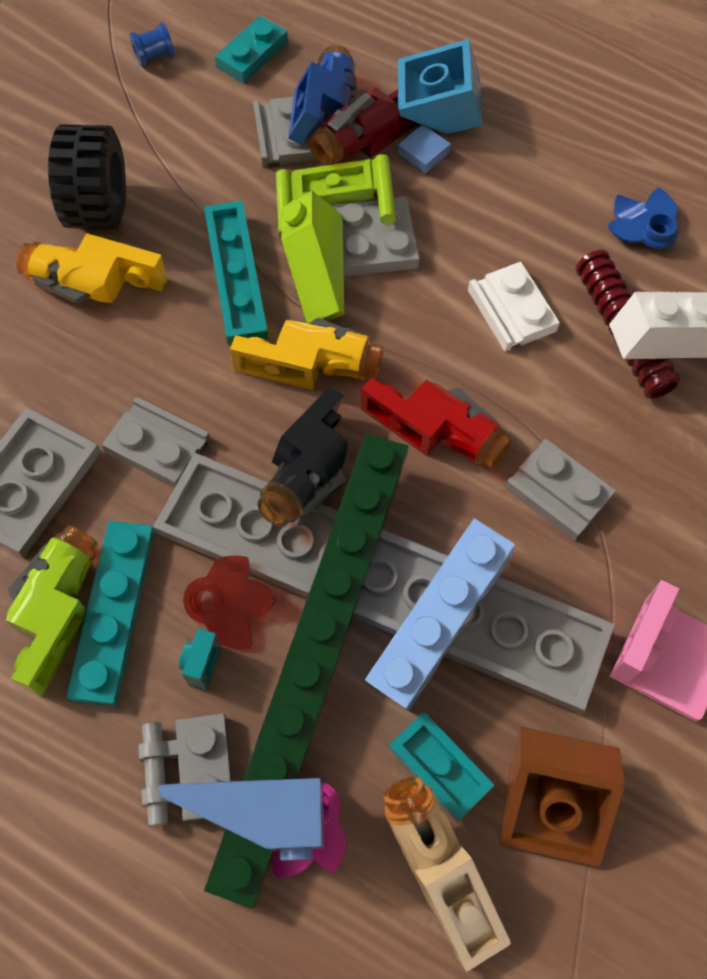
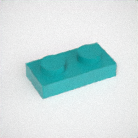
M258 16L215 56L216 68L244 84L288 43L287 30L262 16Z
M425 711L388 746V749L422 786L435 795L438 803L457 823L494 786L488 777Z

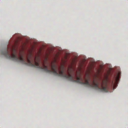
M596 250L586 254L577 263L575 270L578 276H581L583 285L587 286L588 294L592 296L594 305L598 306L599 314L603 316L605 325L609 326V332L613 335L609 324L630 299L632 293L627 289L626 282L621 279V274L616 270L615 263L610 260L608 251ZM668 358L626 359L628 366L632 367L633 375L639 377L637 380L639 386L645 388L643 392L646 398L655 399L663 397L672 392L680 383V376L677 373H673L675 369L672 363L667 362Z

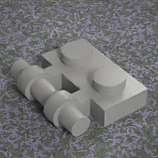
M224 713L175 720L177 740L163 741L162 723L150 722L142 725L143 743L138 745L139 761L144 762L146 788L141 790L142 807H147L148 827L167 825V805L174 804L159 796V785L166 784L164 760L178 758L180 784L232 782L227 722ZM182 808V816L185 823L207 820Z

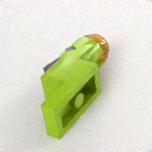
M65 526L62 533H56L31 560V563L8 589L14 602L8 610L6 621L17 632L34 640L31 646L27 645L19 653L14 665L15 672L11 678L25 690L40 697L43 696L82 629L87 612L82 603L72 596L73 594L77 596L79 594L86 573L96 557L94 550L98 543L88 534L71 526Z

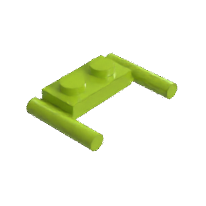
M385 154L377 155L374 160L365 159L294 170V172L281 169L276 172L278 234L280 238L282 207L310 191H314L328 204L375 199L374 192H377L381 223L390 225L396 221L390 160Z

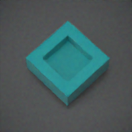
M197 628L193 642L187 641L183 647L179 660V669L183 670L182 676L191 687L207 691L221 649L216 633Z

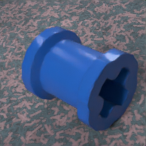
M164 22L158 23L156 29L142 34L129 33L133 51L141 67L145 66L148 60L161 55L175 56L173 43Z

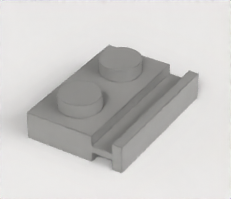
M294 96L269 99V104L259 105L258 101H253L263 168H268L270 163L278 162L279 166L316 162V149L312 132L309 133L302 145L288 139Z
M135 397L133 400L134 405L129 412L125 411L103 442L102 447L105 453L175 488L193 454H200L204 445H208L211 441L209 432Z
M546 438L524 461L513 477L507 480L505 485L506 490L573 541L577 540L583 530L588 527L616 492L614 488Z

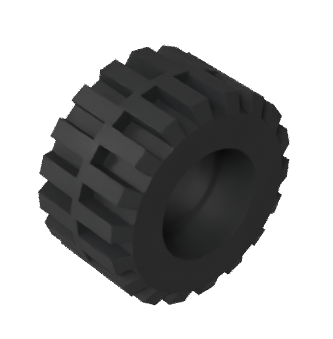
M59 124L54 131L48 155V181L54 210L62 226L65 228L115 229L120 223L126 197L125 163L121 143L115 130L110 125Z

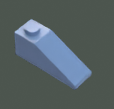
M320 778L159 785L160 797L272 851L280 850V861L312 860L313 849L325 848L323 782Z

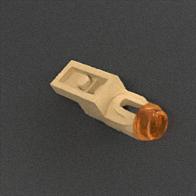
M418 777L404 778L391 785L384 794L386 802L384 813L430 908L439 919L458 961L464 970L468 972L511 945L509 937L473 859L460 845L447 816L441 810L432 788L424 785L423 781Z

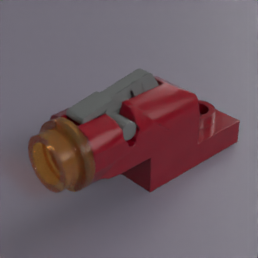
M374 87L369 92L364 93L354 103L337 110L332 116L322 122L314 130L313 137L309 139V148L315 159L324 166L330 163L337 164L343 158L350 157L360 150L372 158L418 123L400 116L398 111V89L389 96H386Z

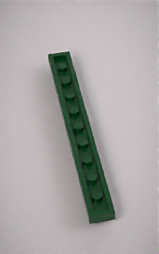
M365 434L243 781L299 779L408 455V445ZM225 829L204 891L255 909L274 851Z

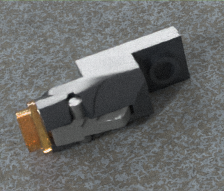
M331 386L280 437L272 459V463L279 468L274 477L261 490L260 499L257 502L261 515L275 526H286L288 523L297 521L301 515H307L319 506L322 501L340 489L346 480L341 469L344 465L348 443L339 433L334 431L341 419V415L337 411L344 395Z

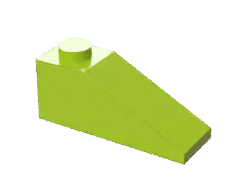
M310 191L282 207L281 222L282 244L308 324L316 318L331 321L344 315L343 215L314 191Z

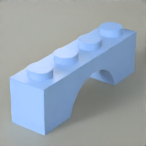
M474 518L365 681L410 711L436 672L452 641L479 602L488 594L512 558L515 544Z

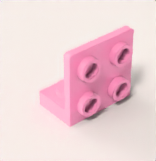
M661 580L646 597L609 677L697 722L703 718L707 708V624L679 611L678 607L672 605L679 588Z

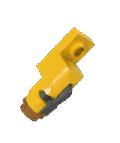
M86 233L78 249L48 245L38 241L32 244L25 243L20 248L16 260L18 273L24 275L28 281L34 282L36 286L50 293H55L75 304L87 298L98 302L112 303L125 281L138 288L148 287L162 291L168 280L161 254Z
M316 318L309 324L286 320L276 345L270 344L258 337L245 338L235 335L230 352L234 371L313 391L320 370H323L325 375L349 376L360 380H366L367 377L376 379L382 363L384 346L375 344V339H371L362 333L347 327L343 328L321 318Z

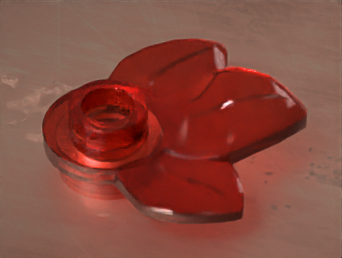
M232 555L217 560L211 567L207 577L198 578L188 585L183 597V604L187 614L196 622L206 624L209 632L216 633L221 645L235 649L251 647L252 634L249 621L266 614L276 603L275 595L266 585L256 580L247 579L249 574V558L246 556ZM205 591L211 592L215 597V603L210 609L204 607L201 602V596Z

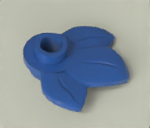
M657 188L652 192L646 204L617 195L614 202L616 220L608 224V229L615 237L622 241L643 243L650 248L658 250L667 249L675 243L679 232L675 219L678 208L673 199L661 188Z

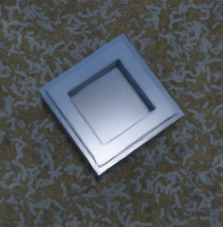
M421 125L398 144L397 154L426 174L450 153L451 143L427 126Z

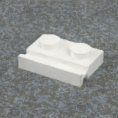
M521 261L485 275V279L476 282L475 279L469 281L468 292L504 352L510 351L511 347L517 344L522 346L557 332L560 322Z

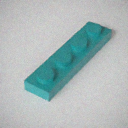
M243 200L204 206L228 346L232 345L235 335L268 340V330Z
M108 520L66 695L70 702L118 707L155 537L152 525Z

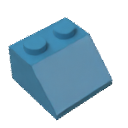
M470 39L398 59V111L400 116L445 134L483 125L480 73Z

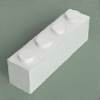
M634 292L609 324L623 359L707 358V292Z

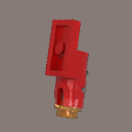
M373 377L361 388V410L427 457L444 440L442 442L443 446L467 456L479 466L485 464L492 469L503 458L511 445L512 440L505 436V430L500 427L498 422L461 388L447 391L440 385L425 380L407 400L403 399L396 388L389 384L383 385Z

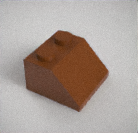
M520 727L510 767L499 844L600 867L625 787L620 748Z

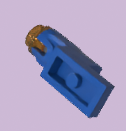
M332 45L327 47L320 54L318 64L312 61L296 86L288 139L302 145L310 132H317V127L322 122L332 116L337 110L346 105H351L357 100L355 63L349 51L343 46Z

